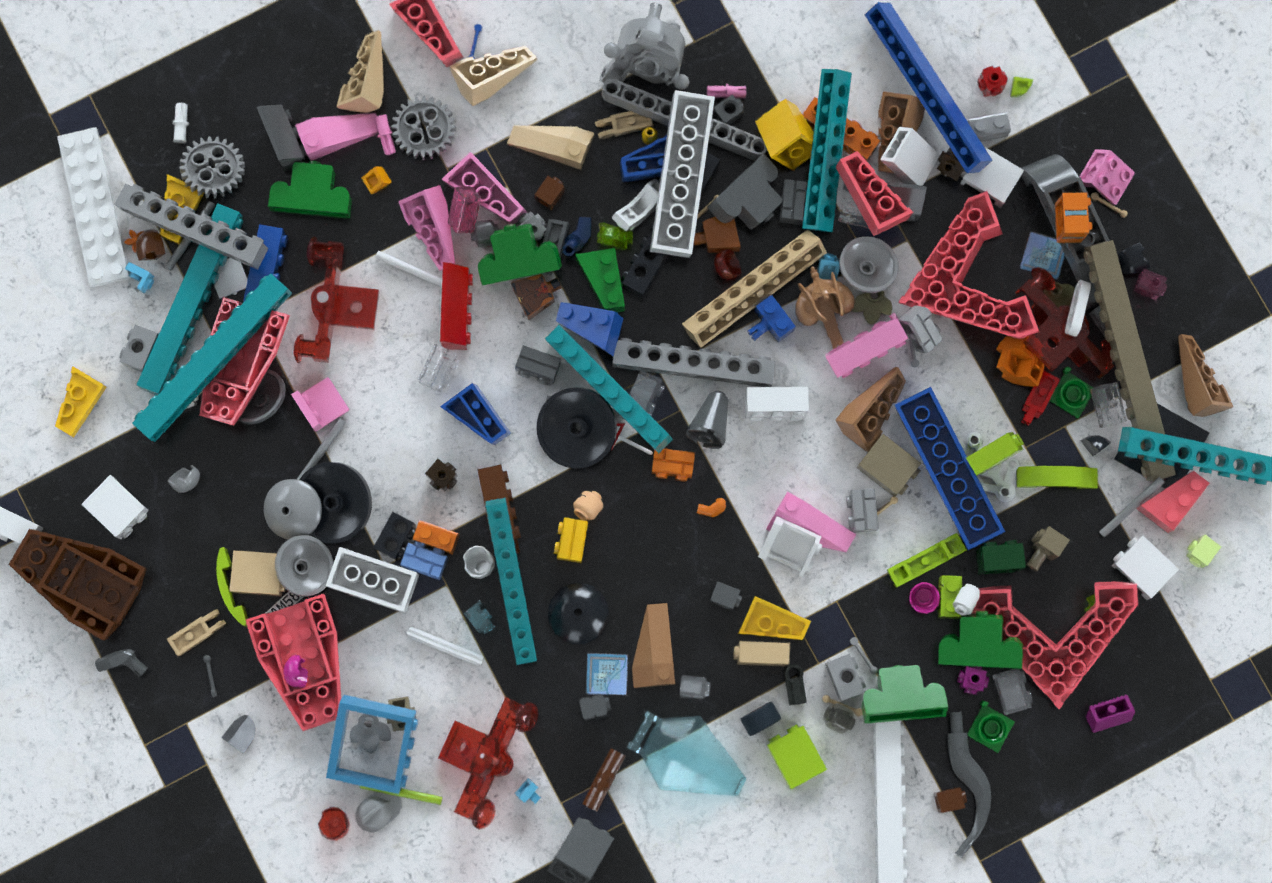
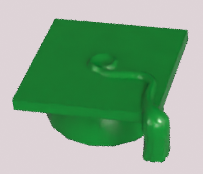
M1070 367L1063 368L1064 375L1049 401L1079 419L1096 389L1069 373L1071 371Z
M983 700L980 702L982 707L967 736L999 753L1015 721L988 706L989 703Z

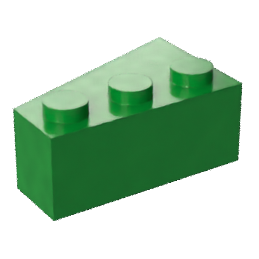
M615 248L575 254L576 261L591 286L601 308L615 312L625 311Z

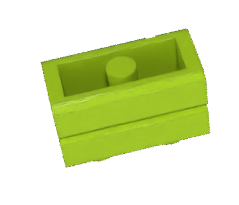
M942 575L939 577L938 591L940 603L938 607L940 608L938 609V618H961V615L955 611L953 602L962 588V576Z

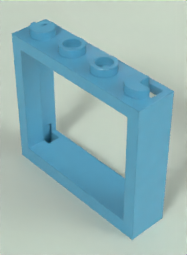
M343 695L339 702L326 778L399 794L401 788H405L408 775H405V770L410 767L411 756H408L409 749H413L415 742L412 733L416 731L418 726V719H415L416 710ZM349 710L406 723L395 780L339 768Z

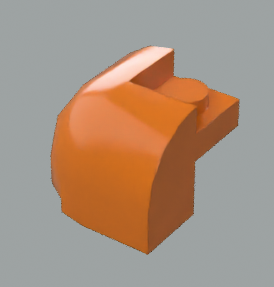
M1030 335L1022 339L1006 336L1000 342L996 350L1001 353L997 368L1003 372L1002 378L1020 386L1039 385L1046 361H1042L1041 348L1043 346L1034 336Z

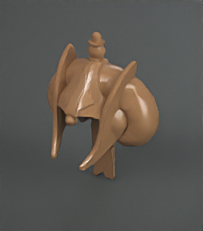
M813 266L810 272L813 283L806 288L798 283L801 293L795 304L796 317L804 326H812L818 320L822 321L833 349H835L837 345L840 346L844 342L834 313L843 316L851 312L855 304L854 295L847 286L836 281L833 272H831V280L821 279L817 272L818 270H815Z

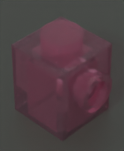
M1144 269L1138 277L1133 292L1156 300L1160 295L1163 296L1168 286L1165 284L1167 277Z

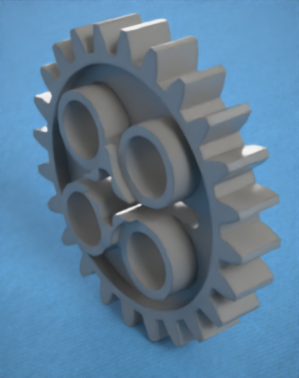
M416 96L414 103L408 99V106L401 104L403 111L396 110V114L399 117H393V122L396 124L391 125L392 130H395L392 135L393 138H397L395 140L396 145L401 144L400 150L404 151L407 149V156L413 152L415 159H417L418 155H421L423 160H425L426 155L433 159V153L440 156V149L446 152L445 144L452 145L449 138H455V134L451 131H456V126L452 125L455 123V118H450L453 114L452 111H447V105L441 107V100L434 103L433 97L427 101L425 96H423L422 101H419ZM419 112H422L423 119L425 122L429 138V144H426L420 118L418 115ZM429 113L436 114L434 119L429 120L426 118ZM410 118L417 119L414 124L407 123ZM435 131L441 133L438 138L431 137V134ZM415 136L422 138L418 143L412 142V139Z
M208 136L207 142L200 138V144L193 141V148L187 146L188 153H182L184 159H180L181 166L179 167L180 173H182L181 178L185 180V186H190L191 192L197 189L198 196L203 192L206 198L210 194H213V197L216 198L217 193L224 197V191H228L231 194V187L238 188L237 182H242V175H245L243 155H239V148L234 149V143L227 145V139H224L221 143L219 142V137L212 141L211 137ZM216 154H221V155H223L222 157H219V158L214 157ZM198 160L204 161L201 164L195 163ZM223 171H229L228 174H221ZM204 177H210V178H211V179H209V180H207V181L202 180V178H204Z

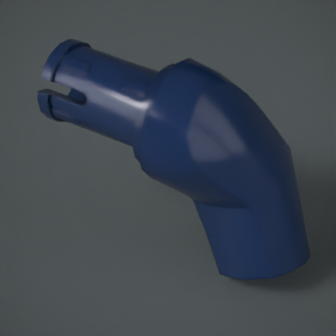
M578 217L576 230L566 237L565 245L562 248L566 256H572L574 252L581 250L591 236L592 218Z

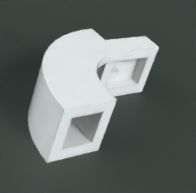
M657 179L650 181L628 205L615 212L612 219L620 228L625 231L629 229L632 231L656 209L660 182Z

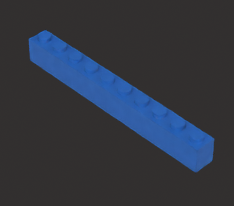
M877 2L865 14V17L966 173H979L993 161L891 3Z

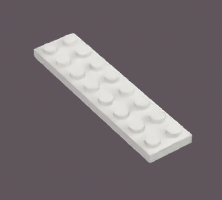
M94 127L57 136L90 287L130 279L129 272L125 269L127 260L98 129Z

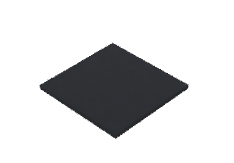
M1157 403L1165 435L1203 443L1206 441L1210 432ZM1179 449L1178 456L1181 457L1182 450ZM1118 451L1114 460L1142 475L1141 467L1143 465L1141 459L1138 456L1137 458L1125 457V452ZM1175 463L1176 475L1162 479L1165 482L1162 487L1166 489L1187 475L1189 469L1180 468L1181 464Z

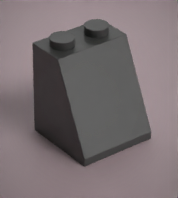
M578 817L547 871L566 883H589L614 838L607 831L593 826L589 820Z

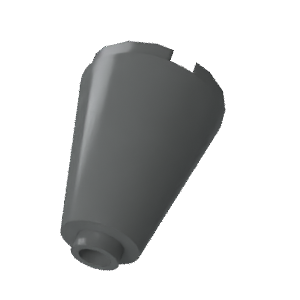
M721 391L709 393L687 428L686 436L690 441L697 444V441L704 443L703 447L722 448L726 440L728 398L725 393Z

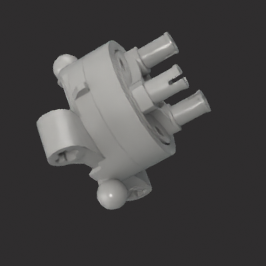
M651 3L649 14L646 18L627 22L620 31L618 44L610 42L605 45L604 54L608 58L613 59L603 68L599 79L601 82L604 83L608 79H616L623 82L629 72L652 83L666 82V85L673 83L680 90L688 87V77L684 74L679 75L685 49V39L680 32L679 24H669L659 19L662 10L661 4L657 3L656 8H654L655 3Z

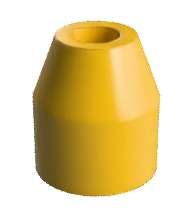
M647 127L642 132V140L647 145L653 143L658 138V133L653 127Z

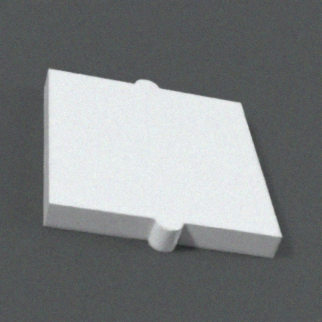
M232 258L227 259L225 265L220 266L217 272L219 273V279L214 284L219 299L232 294L236 295L237 292L246 289L248 279L241 262Z

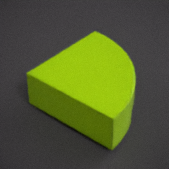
M1014 76L1010 97H1019L1025 94L1030 89L1033 79Z

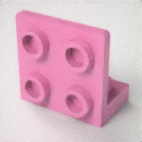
M1095 150L1079 177H1081L1085 187H1094L1111 204L1116 205L1134 176V171L1111 150Z
M328 377L302 394L299 391L291 394L315 432L349 411L346 403Z

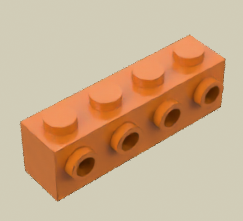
M814 97L802 114L812 130L815 128L818 98ZM846 118L843 150L850 155L858 151L868 161L880 143L878 136L871 131L867 132L857 121H851Z

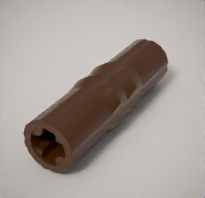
M610 748L582 803L583 805L598 811L626 757L625 755Z

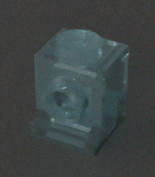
M478 601L463 614L479 634L482 632L486 634L495 627L490 621L493 617L486 608L481 610L483 604Z

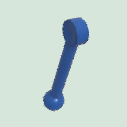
M480 24L474 26L475 35L468 58L473 57L475 59L474 53L478 35L482 31Z

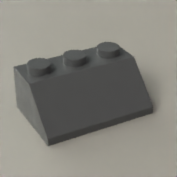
M282 105L257 107L284 171L293 169L295 162L307 163L305 160V156H307L303 144L299 146L297 141L300 138L296 127H291L290 121H293L289 110H284Z

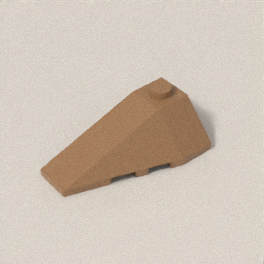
M883 92L878 110V117L881 118V128L878 129V135L881 136V145L878 148L879 171L893 173L880 159L898 128H913L917 132L925 112V108L918 97Z
M1179 335L1184 392L1189 412L1193 416L1206 417L1233 408L1223 384L1218 385L1213 377L1216 374L1213 368L1210 369L1203 361L1205 355L1193 336Z
M899 367L893 368L849 403L835 420L842 433L867 452L870 451L883 432L880 429L884 420H888L890 417L888 412L891 405L897 402L906 380Z
M667 603L650 604L646 607L632 666L634 688L675 685Z

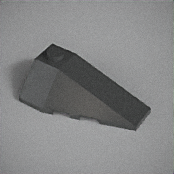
M886 182L891 191L902 199L901 202L913 211V214L906 221L913 222L919 220L927 187L900 183V187H893L889 185V182ZM844 183L843 189L846 190V191H848V189H847V187H846V185H845V183Z

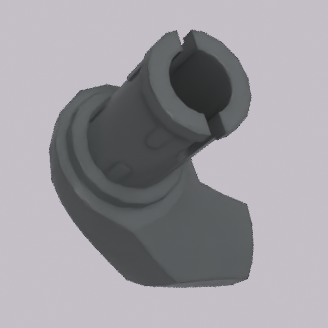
M131 649L110 653L97 659L95 662L98 672L126 665L140 677L148 669L135 656V651Z

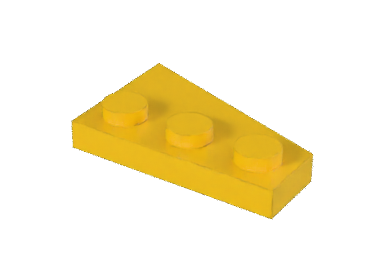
M167 174L165 201L169 198L177 202L181 208L187 206L196 211L204 192L198 196L197 189L191 192L190 186H185L184 181ZM178 214L174 215L172 220H175ZM163 228L160 229L161 237L180 244L183 237Z
M72 366V376L70 382L67 383V393L64 402L61 404L55 427L74 438L107 387Z
M755 596L738 634L803 640L811 621Z

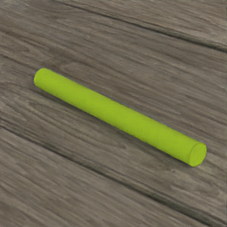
M360 786L361 789L441 805L442 802L441 796L402 788L399 794Z

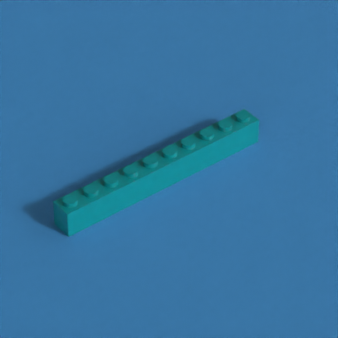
M217 203L211 217L212 221L216 223L222 221L228 224L232 230L236 228L241 229L243 217L240 212ZM212 229L208 230L206 235L211 234ZM230 236L226 237L223 243L227 242ZM202 245L198 246L136 384L140 389L158 395L163 390V385L171 380L172 375L176 374L179 368V359L187 351V341L195 333V323L203 315V305L211 297V287L217 283L219 279V273L217 272L220 266L225 265L227 256Z
M271 273L268 276H264L255 291L252 290L247 294L242 305H238L233 309L230 318L220 323L217 328L218 331L213 336L210 335L204 341V346L191 355L190 361L177 370V375L163 385V390L150 399L149 405L145 410H141L136 414L132 424L148 439L156 442L269 319L271 311H277L292 292Z

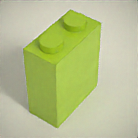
M1008 432L966 457L975 474L982 475L1024 450L1022 447L1024 442L1019 434Z
M797 724L787 729L788 734L780 737L778 734L770 738V744L766 745L790 790L828 770L805 727H798Z

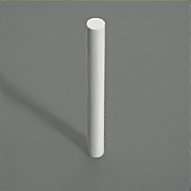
M381 251L377 252L375 258L442 287L441 278Z

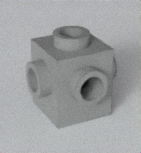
M530 211L518 218L519 222L515 224L516 226L532 225L536 241L544 236L546 228L543 224L546 222L539 214L534 215Z

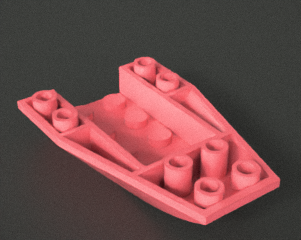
M223 297L210 335L213 336L218 331L217 328L224 320L227 321L232 315L233 309L238 305H242L241 302ZM271 311L269 319L205 387L202 392L200 416L232 426L235 425L247 408L274 360L290 315Z
M325 594L306 599L304 602L268 614L264 613L246 619L245 621L257 658L302 731L335 721L341 700L338 639ZM293 655H300L305 660V662L301 663V666L308 671L307 683L304 688L292 687L285 681L284 665Z

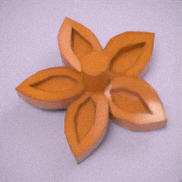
M130 230L129 235L131 238L127 239L124 243L132 245V249L136 253V241L143 231L136 234L135 231Z

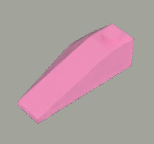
M788 491L766 530L770 531L778 516L821 536L819 543L822 544L823 548L847 552L856 536L849 529Z

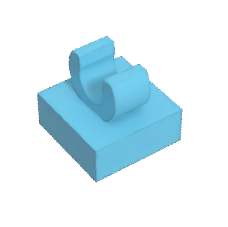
M529 778L515 792V795L524 803L530 799L536 804L541 798L535 792L538 786Z

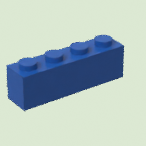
M259 224L257 237L263 239V244L269 249L258 270L250 267L243 302L250 291H255L264 276H268L271 273L278 280L280 279L278 268L283 264L284 255L282 254V249L286 247L288 236L283 228Z

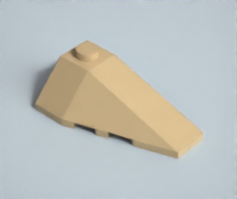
M379 30L365 36L356 55L358 62L348 73L351 75L347 85L343 84L337 104L339 109L369 113L379 109L382 105L384 85L381 31Z
M526 46L503 50L502 54L492 56L490 53L484 54L483 58H465L451 65L450 70L461 95L474 106L494 95L537 61V57Z
M514 125L507 144L581 170L594 133L578 127Z

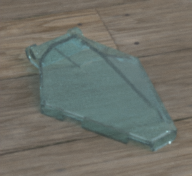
M646 711L645 719L633 742H630L627 748L641 755L660 790L732 796L739 794L746 781V777L700 716L659 718ZM655 722L656 725L652 729L643 749L639 746L651 723Z

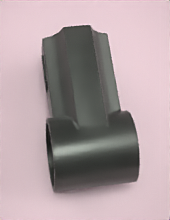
M795 664L787 665L783 670V676L786 683L789 706L807 703L802 668ZM791 668H796L798 676L792 680L788 676V671Z

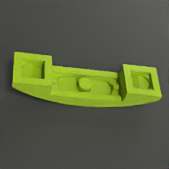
M1075 466L1018 467L1016 470L1017 488L1077 487V489H1098L1097 468Z
M955 533L887 569V572L897 588L967 551L958 533Z
M222 547L219 549L216 568L219 590L225 605L233 617L243 626L247 627L245 621L248 619L246 609L242 605L236 607L233 594L230 592L226 571L232 569V563L228 550Z

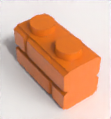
M663 449L658 454L654 450L652 474H655L656 478L667 479V476H674L675 480L687 481L688 478L692 479L695 453Z
M419 520L413 536L414 541L443 550L452 555L459 539L458 533Z

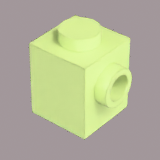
M1202 535L1197 541L1194 539L1187 548L1189 552L1186 556L1190 559L1189 562L1198 568H1204L1209 565L1221 546L1207 535Z

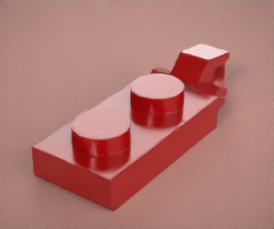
M1043 370L1039 385L1032 387L1023 405L1022 411L1026 413L1021 421L1022 423L1029 426L1034 417L1039 418L1043 414L1060 381L1059 378Z

